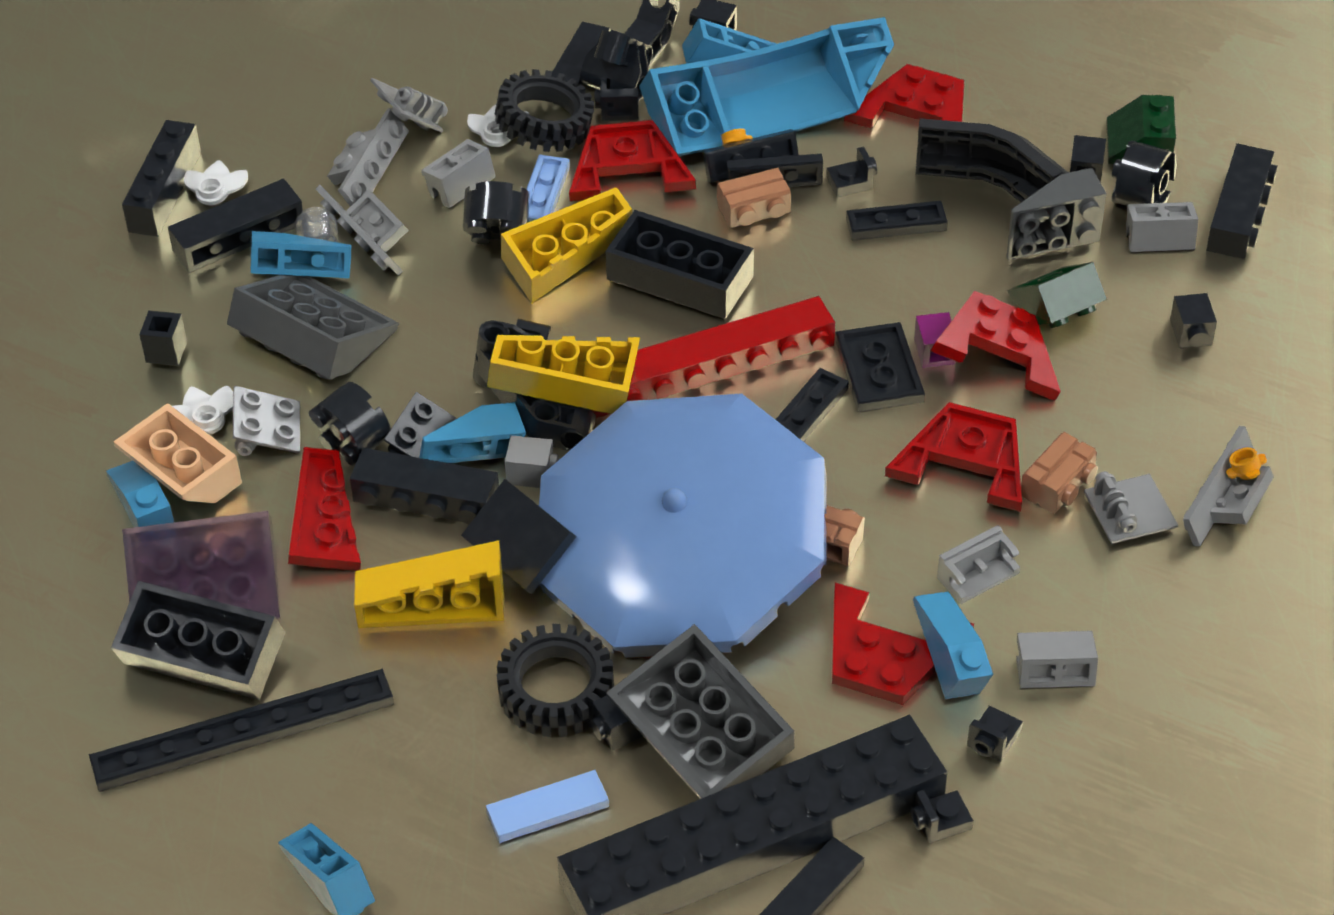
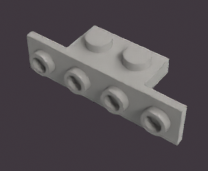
M392 108L386 110L375 129L366 132L357 131L348 137L345 148L335 158L334 165L327 175L334 185L341 184L338 191L350 207L368 189L372 192L374 191L409 132L401 119L393 114Z
M319 185L316 190L324 198L320 202L321 205L333 217L339 213L341 217L337 222L349 234L354 230L358 235L354 240L366 252L372 248L375 253L371 258L384 271L390 267L399 276L403 270L386 252L409 231L370 189L346 211Z
M1239 426L1232 439L1227 443L1224 452L1214 465L1206 482L1200 488L1189 510L1184 515V527L1188 531L1193 546H1201L1214 523L1247 524L1274 478L1269 466H1261L1260 475L1254 479L1228 478L1226 471L1231 468L1229 462L1231 454L1241 448H1253L1245 426Z

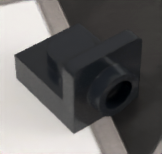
M607 78L600 79L601 90H595V109H601L602 121L639 120L638 88L607 89Z
M864 147L857 148V161L827 167L826 177L837 197L872 190L874 176L877 175V164L874 157H869Z
M989 705L980 720L974 719L969 725L967 746L982 756L991 757L1002 762L1022 731L1023 721Z
M924 790L916 792L915 804L911 808V817L916 829L923 830L929 843L973 829V819L958 790L928 799Z

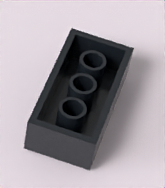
M634 210L605 251L607 280L724 319L727 318L754 277V248L638 210Z
M138 580L111 649L124 664L260 700L286 632L275 616Z

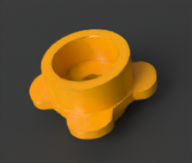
M743 128L730 130L721 135L723 145L753 138L751 135L747 136Z
M1241 448L1231 454L1229 458L1231 468L1226 471V474L1230 479L1240 477L1243 480L1254 479L1260 475L1261 466L1267 462L1266 455L1257 454V451L1253 448Z

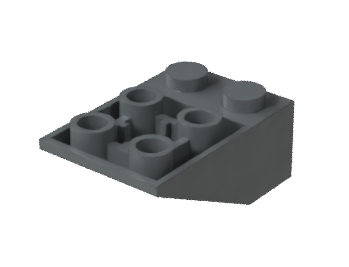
M1093 168L1061 174L1011 209L1006 255L1008 260L1100 241L1107 193Z

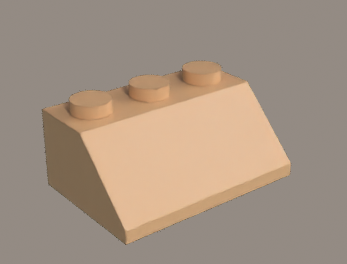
M168 403L113 441L117 449L182 500L216 503L242 484L237 456Z

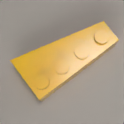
M615 187L501 233V259L531 304H533L604 254L631 216L632 208L618 188Z
M497 335L490 361L487 387L612 414L627 401L640 337H628L627 341H611V337H596V341H576L575 336H562L559 340H545L543 336Z
M499 541L355 571L354 608L358 628L504 621V584Z

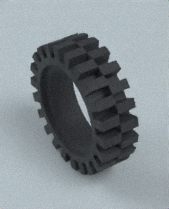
M532 69L531 76L526 70L520 71L519 76L515 73L510 75V79L506 78L502 85H500L495 108L496 124H500L499 129L501 132L507 131L506 137L510 140L518 137L517 144L524 146L526 142H530L529 149L533 150L537 149V145H542L543 152H550L551 146H554L556 152L563 151L564 145L570 150L575 147V143L577 145L583 143V139L587 138L594 113V101H591L592 96L590 93H585L586 88L583 85L576 87L577 81L573 78L567 82L564 81L565 75L561 73L558 74L557 78L551 77L552 71L549 70L545 71V75H540L539 69ZM530 100L551 102L568 111L571 117L559 121L538 119L522 111L518 104Z
M552 624V633H546L544 625L536 626L537 636L533 637L528 629L521 633L522 643L514 638L509 642L510 650L504 648L501 653L502 661L498 660L496 674L501 707L504 706V713L508 718L513 716L514 724L519 728L526 722L527 732L535 734L538 726H542L543 737H551L552 728H558L559 737L567 736L568 726L573 727L575 734L583 731L582 721H585L591 727L590 720L594 718L592 702L607 696L606 693L614 687L613 662L610 659V652L607 647L602 649V641L598 637L591 641V632L585 629L577 636V628L573 625H568L566 633H561V624ZM560 657L571 659L581 664L588 671L590 680L585 690L577 697L560 703H546L533 698L523 689L521 684L523 675L532 665L543 659Z

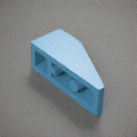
M699 18L683 42L682 48L687 64L736 55L772 46L776 43Z
M252 231L250 273L350 278L352 246L288 233Z
M515 402L481 405L424 436L419 458L445 463L506 458L511 435L522 437L526 435Z
M134 461L106 470L107 476L143 546L177 533L170 504L158 481Z
M949 591L914 596L913 603L945 699L980 694L993 676V672L983 642Z
M312 823L278 842L280 849L324 907L333 915H359L365 907L375 902L360 863Z

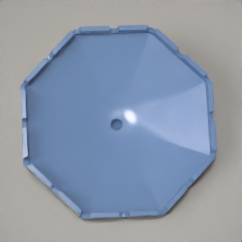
M743 394L626 401L541 475L539 506L577 537L540 583V587L572 618L576 616L581 622L582 627L591 632L593 637H598L610 652L620 651L624 654L625 658L654 656L694 624L721 653L732 652L731 647L740 642H743L745 647L778 617L777 609L782 603L789 607L821 577V568L826 565L827 526L825 514H827V475L824 457Z

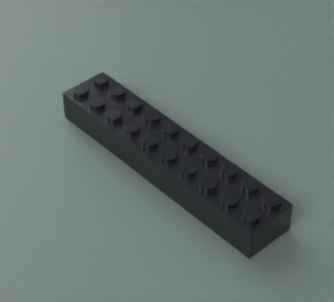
M907 715L558 856L559 883L576 915H665L817 852L832 837L843 841L911 813L917 791L924 790L928 799L945 794L948 772L911 715Z

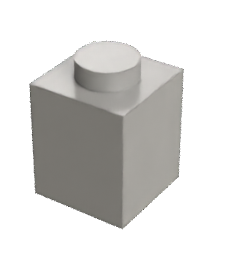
M511 435L505 458L506 480L515 486L540 488L541 475L559 460V455L553 454V440Z

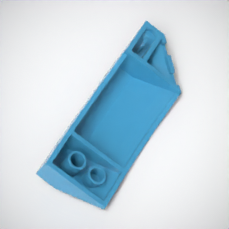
M885 17L832 25L828 29L765 48L706 61L650 69L640 84V89L649 116L678 156L703 152L702 150L722 146L721 135L730 130L743 128L747 136L751 135L753 138L789 129L798 132L856 113L880 72L885 59L891 52L894 42Z

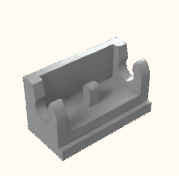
M469 139L421 170L422 175L425 176L432 198H436L440 193L442 203L447 208H451L464 199L465 189L468 186L471 190L476 189V183L490 181L496 177L489 148Z
M1193 202L1127 205L1126 236H1129L1130 252L1195 250L1198 216Z
M997 525L939 555L937 579L960 604H963L1018 575L1020 566L1012 557L1019 555L1016 546L1002 532V528Z
M1092 631L1017 633L1019 656H1016L1020 688L1095 686L1098 655Z

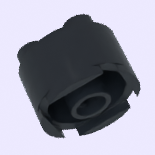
M1130 140L1123 159H1117L1113 166L1112 177L1116 178V186L1112 193V202L1125 206L1128 204L1166 203L1171 191L1166 190L1168 181H1174L1176 176V154L1167 149Z
M499 181L476 183V189L471 190L468 186L465 189L463 230L471 235V241L477 244H488L491 239H501V233L528 223L529 191L521 187V192L513 190V184Z
M347 382L309 411V416L322 433L318 438L323 447L329 450H338L343 459L353 466L357 463L362 449H375L383 442L391 427L380 406L374 410L367 402L372 398L371 395L358 384Z

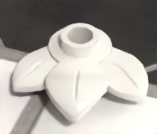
M496 104L485 116L469 114L467 119L469 129L480 135L486 145L501 147L511 141L506 137L507 131L501 132L499 129L500 124H496Z
M220 160L213 163L203 173L188 170L184 176L185 186L195 192L197 200L205 205H217L223 202L228 194L242 189L248 180L247 170H238L230 173Z
M191 386L185 394L183 405L172 407L207 434H213L224 426V416L233 409V391L229 386H224L211 396Z

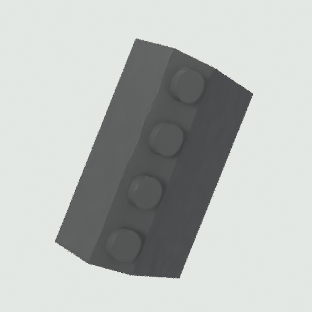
M279 275L234 288L227 325L237 329L240 335L263 343L266 349L280 352L289 357L292 363L306 366L315 371L316 375L320 378L329 380L350 373L389 338L399 326L398 322L309 276Z
M695 624L606 693L609 699L700 799L763 774L795 748V731Z

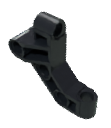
M643 0L637 18L624 34L614 30H602L598 43L585 56L580 72V83L601 90L600 79L607 78V89L638 88L639 102L643 97L640 84L647 75L649 66L670 39L680 8V0H666V3L660 8L658 7V0Z
M519 318L516 325L494 320L484 322L480 326L473 369L474 381L480 386L489 388L487 387L489 367L497 335L543 336L547 340L551 326ZM490 388L501 403L515 402L528 437L552 439L553 447L571 450L594 429L596 416L590 409Z

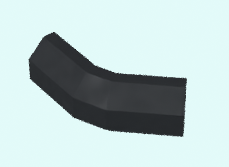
M920 118L916 175L983 180L1003 188L1021 203L1061 174L1069 173L1029 140L991 124Z

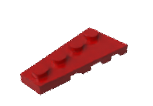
M304 447L288 564L358 571L361 568V560L357 552L354 527H352L351 510L346 496L339 451Z

